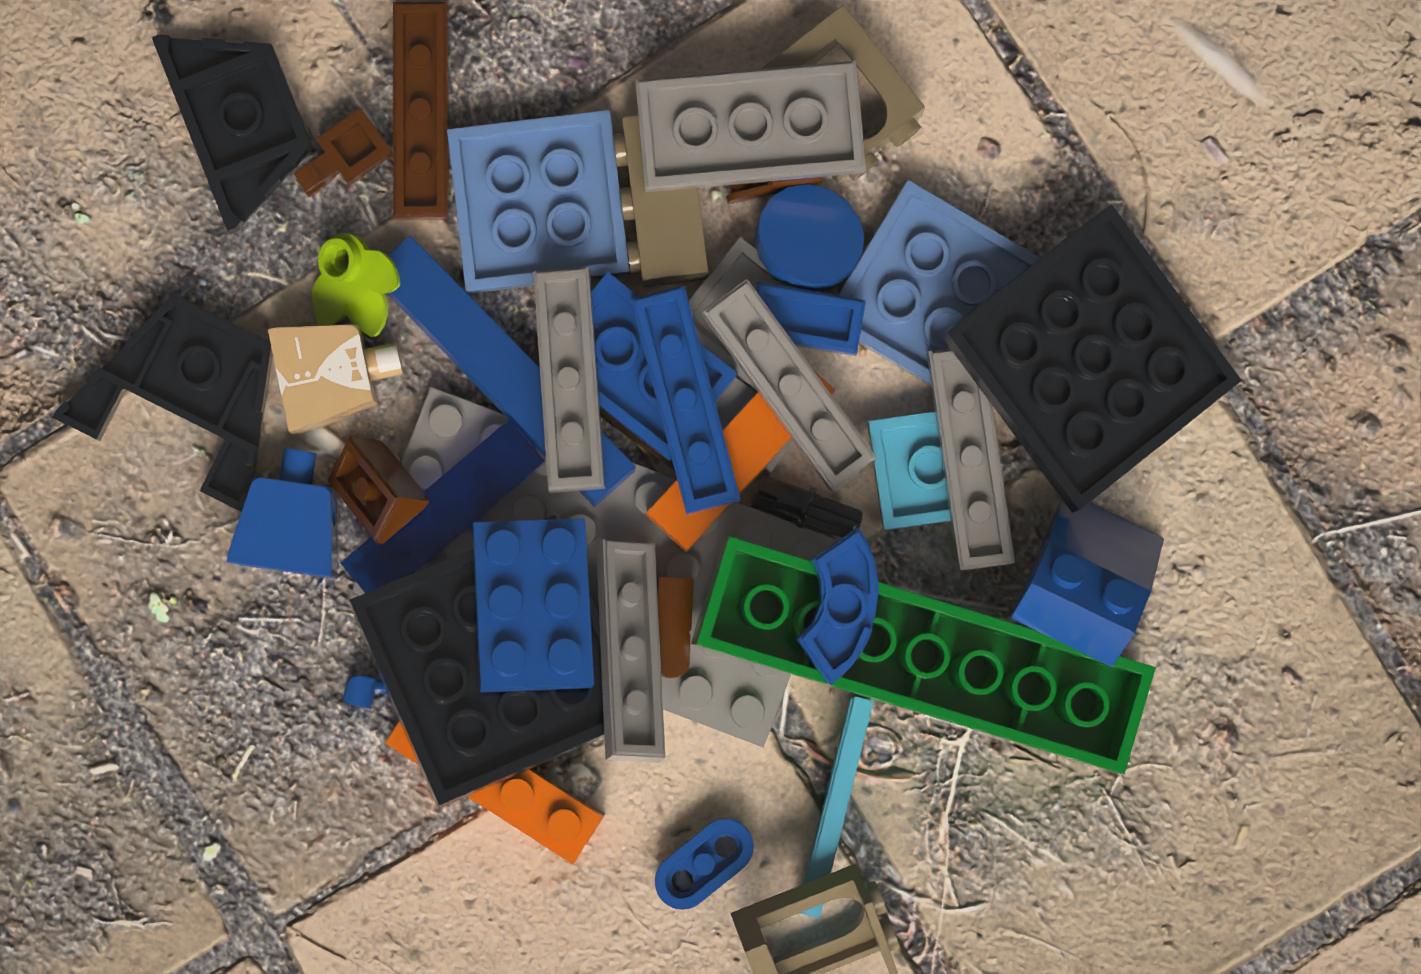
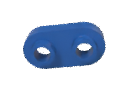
M729 818L718 819L708 824L659 865L655 875V889L659 898L666 905L679 910L690 909L700 904L749 863L753 854V840L750 832L742 823ZM724 835L731 836L737 845L735 852L726 857L719 855L715 850L716 840ZM679 870H686L693 877V885L686 891H679L672 884V876Z

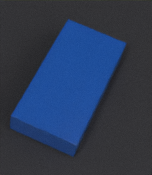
M757 282L756 292L795 346L857 356L866 300Z

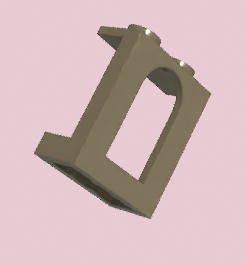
M842 5L761 69L815 64L840 45L852 61H856V67L876 90L886 106L887 119L884 127L877 135L869 139H863L866 164L865 173H867L879 162L878 158L874 155L890 141L896 148L901 146L922 128L917 120L922 117L925 106L847 8ZM865 173L848 175L855 181ZM847 175L832 176V178L838 183Z
M856 863L730 913L754 974H824L879 951L889 974H898L891 951L899 949L900 945L889 918L885 917L879 920L877 917L887 913L882 896L875 881L864 884ZM839 898H851L862 905L859 918L851 926L772 958L761 928Z

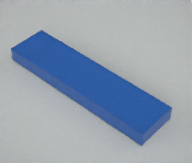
M685 286L631 299L686 515L739 502L740 496Z

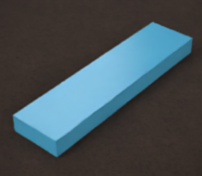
M856 696L849 698L803 884L830 874L832 871L874 703L872 700ZM823 904L803 911L801 914L820 918Z

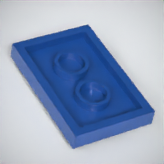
M607 272L592 291L599 405L601 409L670 462L672 458L631 304V299L639 296ZM700 344L716 404L736 379L738 373Z
M585 519L473 522L472 539L480 692L592 688L594 685Z

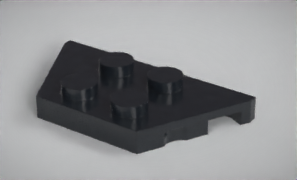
M162 34L153 36L151 38L225 227L230 234L240 230L313 149L273 45L269 43L244 42L238 44L228 43L221 39L202 38V40L171 38L169 35Z

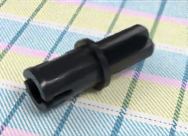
M763 473L757 489L774 494L777 497L758 491V493L754 494L752 501L753 507H760L797 521L796 527L802 528L806 524L841 538L855 528H860L863 519L861 510L816 494V487L811 486L808 491L770 477L766 473Z

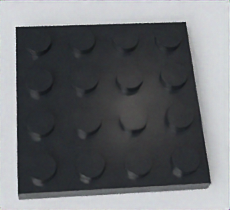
M1112 204L1100 211L940 335L1072 513L1080 511L1242 381Z
M552 515L543 520H556L557 517ZM473 549L349 600V606L438 809L604 737L599 611L590 591L593 687L480 692Z

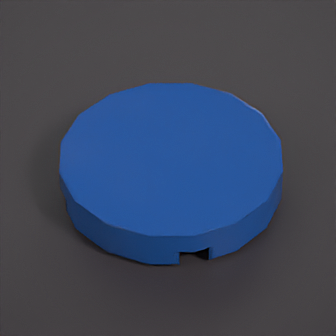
M805 184L787 187L771 197L758 218L754 242L760 261L773 277L782 283L788 281L793 285H798V289L821 291L832 289L848 278L862 256L865 236L859 216L844 198L830 189Z

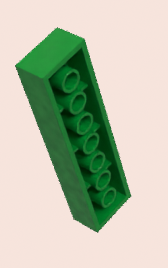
M730 536L723 537L691 644L827 685L796 640L799 634L811 623L819 603V579L811 561ZM878 582L879 595H877L876 614L868 642L854 664L843 676L828 686L1125 775L1156 667L1121 656L1110 667L1036 630Z

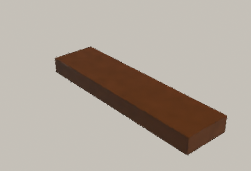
M393 2L394 220H449V143L447 129H449V5L447 2Z

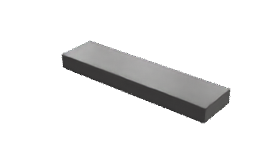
M589 267L533 271L548 491L550 493L605 489Z
M747 279L741 281L700 312L830 491H834L877 458Z
M951 349L929 351L927 353L958 571L1014 564L1015 559L992 404Z
M602 539L596 544L605 759L610 761L659 763L666 756L655 543Z

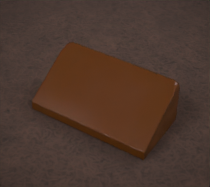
M350 436L328 478V482L376 543L384 544L423 511L430 501L429 497L385 443L380 440Z

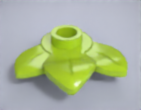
M352 233L336 234L322 245L318 254V266L321 275L317 278L312 288V304L318 326L337 325L348 316L351 322L358 325L365 334L370 337H377L388 318V302L385 294L395 291L401 285L398 270L393 260L387 254L378 250H369L365 241L358 235ZM347 255L349 256V265H348V266H347V263H346Z

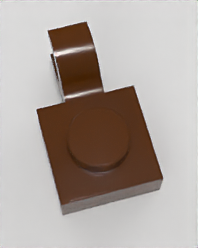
M358 108L316 138L317 144L324 153L301 167L294 175L297 178L298 184L310 198L325 188L338 174L341 175L348 186H351L392 157L393 152L362 109Z

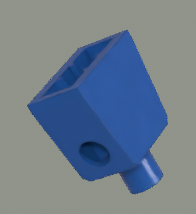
M284 449L279 480L261 477L253 478L227 554V563L337 579L336 491L332 488L312 485L316 453Z

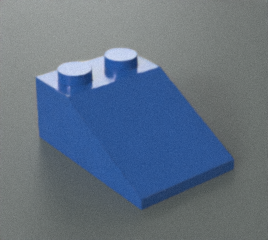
M1061 499L1011 619L1112 667L1135 634L1152 591L1164 538L1092 503H1088L1080 511L1072 513Z

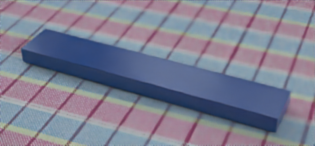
M409 236L388 254L398 270L401 285L395 291L387 293V295L546 457L540 368L450 275ZM602 431L605 489L579 491L594 508L630 477L636 468Z

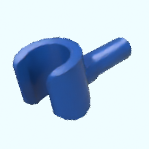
M355 675L346 683L343 701L347 704L371 709L375 692L388 693L382 679Z

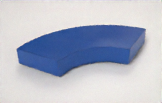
M859 527L810 559L819 579V603L811 623L799 634L796 640L827 685L833 684L843 676L857 660L868 642L876 614L877 595H879L877 569L871 549Z

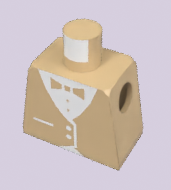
M358 325L277 327L268 329L288 431L294 436L304 435L378 405L373 381L404 374L397 342L366 348L363 331H361Z

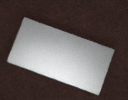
M856 61L636 80L645 192L866 172Z

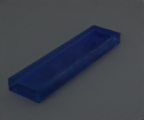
M510 419L507 420L424 491L430 501L423 511L384 544L376 543L370 537L340 564L365 593L419 571L469 529L473 522H477L546 463L545 460Z

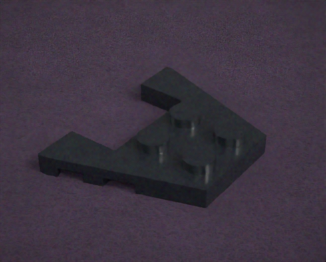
M173 294L124 343L125 346L105 366L99 367L85 381L86 384L68 402L65 401L55 411L52 418L101 441L125 392L129 391L225 440L199 491L242 512L256 472L273 359L271 343Z

